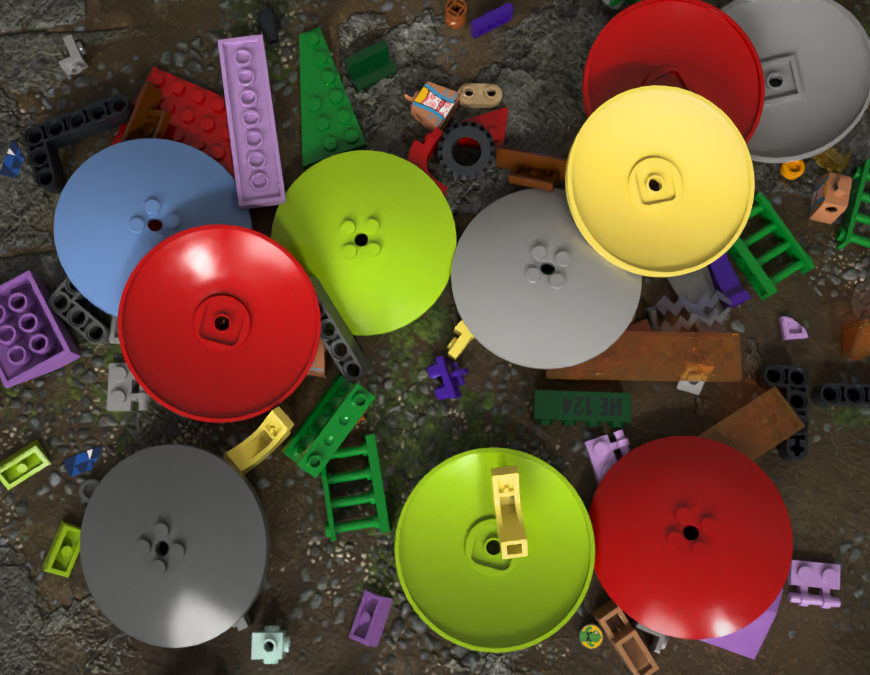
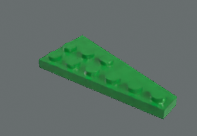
M320 27L299 34L302 163L304 170L333 155L367 147Z

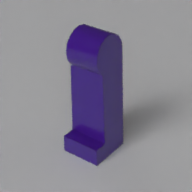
M726 252L717 260L707 265L715 292L724 310L728 307L733 308L751 299L748 291L743 290L727 259Z

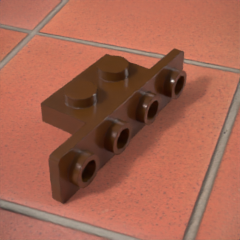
M144 82L121 142L144 138L163 139L172 115L167 111L156 110L162 97V92L150 82Z
M500 145L496 148V166L512 170L509 174V183L552 192L560 180L565 181L567 158Z

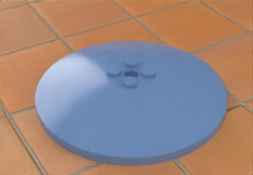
M144 138L128 140L105 148L90 157L73 173L62 190L54 215V241L61 265L75 288L93 305L118 318L120 299L127 280L139 261L157 244L176 233L193 227L225 224L252 230L249 209L240 210L235 180L218 162L204 152L180 142L167 139ZM152 220H158L162 223V228L159 231H152L148 228V223Z

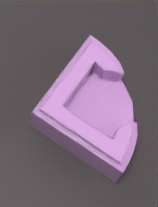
M781 316L779 318L782 340L808 338L805 328L793 318L788 316Z

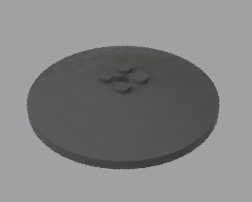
M167 444L143 449L114 466L98 484L89 500L80 533V557L83 574L87 586L101 611L113 624L129 636L150 645L168 648L189 647L204 643L235 625L253 605L263 586L270 558L269 526L263 505L255 489L241 471L228 460L210 450L186 444ZM162 541H165L169 546V551L166 555L160 551V543Z

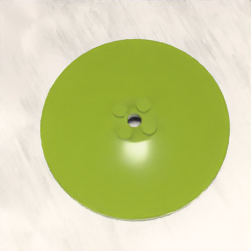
M372 150L349 151L333 155L316 163L302 173L285 193L287 203L279 204L272 225L271 239L288 250L302 265L307 275H313L318 278L352 335H381L403 328L426 313L441 296L451 276L453 257L457 247L455 222L448 202L439 187L416 165L385 152ZM360 234H365L368 236V243L362 247L356 245V237ZM319 303V308H320V313H321V312H322V306H321V304ZM328 322V329L335 331L333 324Z
M496 447L480 448L457 454L443 461L427 473L415 486L402 509L395 536V562L402 589L409 603L419 617L433 631L443 638L471 650L492 653L511 652L533 646L547 639L564 626L577 611L587 593L593 575L595 563L594 533L587 509L580 496L568 480L545 461L522 451ZM517 465L520 504L527 537L528 556L502 559L501 550L497 554L491 555L486 549L487 543L491 540H496L499 543L492 496L491 469Z

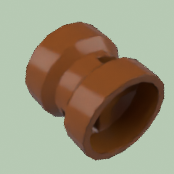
M448 0L445 5V23L452 29H459L466 22V2L464 0Z

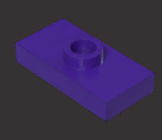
M508 2L495 10L490 9L481 17L471 21L470 33L473 38H478L511 21L514 10L512 4Z

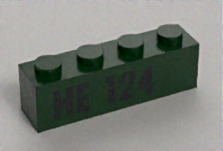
M534 390L532 393V421H538L540 426H552V422H562V426L567 427L576 426V423H585V427H600V423L609 424L610 428H624V424L631 422V393Z

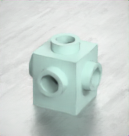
M278 625L264 626V630H256L252 633L251 659H263L264 664L279 663V659H283L286 656V652L290 651V636H286V630H280ZM269 641L274 644V647L270 646Z

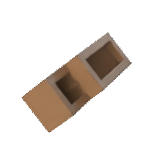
M612 599L592 612L598 624L633 675H651L659 669L637 631L631 626L623 611Z

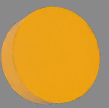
M803 160L781 163L780 165L782 176L789 180L797 179L805 170Z

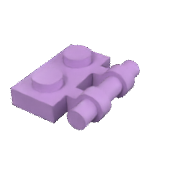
M623 430L613 432L616 438V442L610 443L608 435L584 442L598 485L605 474L617 462L613 450L620 449L622 457L630 452L628 446L630 442L628 438H625Z
M799 560L791 561L787 584L797 585V593L789 592V602L798 603L799 606L806 607L809 604L819 605L825 609L840 607V598L831 597L830 589L840 590V565ZM808 587L819 588V595L809 594Z

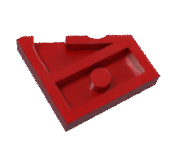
M507 107L461 121H471L486 128L493 137L495 149L499 145L504 146L508 115ZM471 137L459 139L458 146L480 148L479 143Z

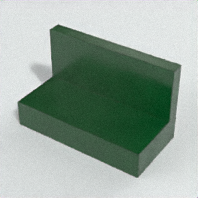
M385 40L344 59L346 70L358 91L397 73V69L389 57V49Z

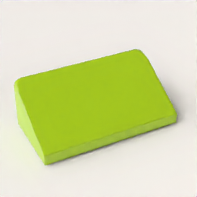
M38 440L33 441L0 462V481L8 490L51 464L49 457Z
M65 521L61 522L42 568L44 571L69 578L80 552L81 527Z

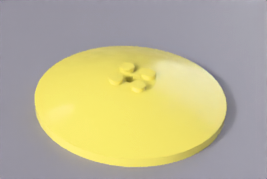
M657 85L639 87L620 93L602 104L585 121L574 138L569 151L565 172V189L568 205L575 224L583 237L609 262L626 271L642 276H680L699 270L717 260L735 243L742 233L754 200L755 181L753 164L747 145L738 128L712 102L698 94L678 87ZM650 180L658 182V191H652L649 188Z

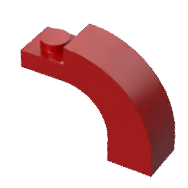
M436 127L432 133L428 132L425 135L422 144L417 140L414 141L407 161L424 171L439 187L444 197H446L448 187L434 179L427 169V163L439 147L438 144L443 134V131Z

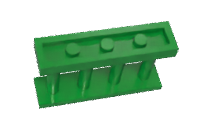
M866 159L860 165H856L852 171L851 178H853L848 206L845 209L842 225L835 235V240H837L836 249L840 250L850 242L870 248V238L852 233L855 221L870 226V216L858 212L860 201L870 203V193L863 192L866 180L870 181L869 159Z
M759 192L754 196L748 219L759 214L766 225L744 239L738 237L727 252L763 301L778 291L775 284L797 270L804 275L815 268V265L813 264L812 257L802 249L773 209L769 198L764 196L762 192ZM772 232L779 244L759 257H754L748 247ZM786 251L793 262L774 275L767 276L762 269V265Z
M338 374L281 452L295 461V464L314 478H317L375 399V396L357 382L353 385L342 375Z
M375 434L365 435L366 441L362 442L361 445L338 448L331 457V459L363 454L368 456L370 464L365 466V469L329 475L326 464L321 471L328 522L325 523L326 537H331V542L338 541L337 533L369 527L380 528V533L391 531ZM364 478L372 480L373 489L369 490V493L332 499L330 484ZM371 502V505L376 504L377 514H373V517L340 523L335 521L334 508Z

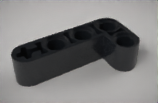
M767 366L757 372L756 382L761 388L779 390L778 454L785 461L803 459L808 453L809 375L805 369L797 366ZM767 372L773 375V382L768 380ZM791 374L796 376L797 384L791 381ZM791 397L796 400V408L790 403ZM791 420L796 424L795 432L790 428Z

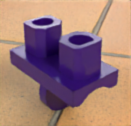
M443 356L435 358L436 362L429 365L427 371L431 379L442 377L444 384L434 388L437 399H457L462 397L459 386L466 384L463 376L469 373L468 368L460 369L458 362L451 364L449 357L443 358Z

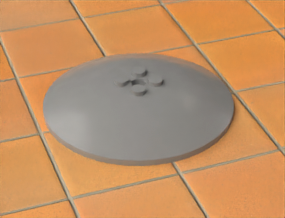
M734 0L720 9L730 16L747 34L756 49L763 69L765 82L763 111L759 124L747 143L752 161L787 163L810 158L834 146L856 126L870 102V39L859 21L847 9L834 0ZM778 78L782 84L779 87H772L769 84V80Z
M532 188L521 190L496 200L483 209L470 222L463 232L454 253L451 282L454 301L462 321L470 333L485 348L498 357L520 366L534 369H561L595 358L619 339L636 312L642 288V275L631 273L609 262L586 241L570 212L566 190L554 188L551 192ZM548 264L554 268V272L550 275H545L541 272L540 268Z

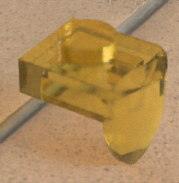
M831 147L822 153L812 156V158L816 160L820 167L825 168L829 172L840 174L850 161L852 149L842 156Z

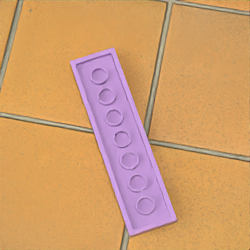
M263 34L218 40L239 208L244 210L287 203Z

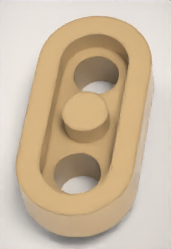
M466 83L458 90V93L461 94L460 105L466 108H495L502 99V91L495 84ZM469 91L472 92V95L467 96L465 93ZM493 92L495 95L489 96L487 93Z

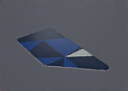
M14 140L11 141L0 175L17 178L24 157Z
M103 446L65 459L64 462L69 477L91 470Z

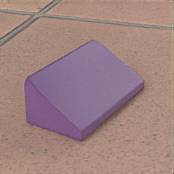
M365 589L349 638L366 646L377 647L393 599Z

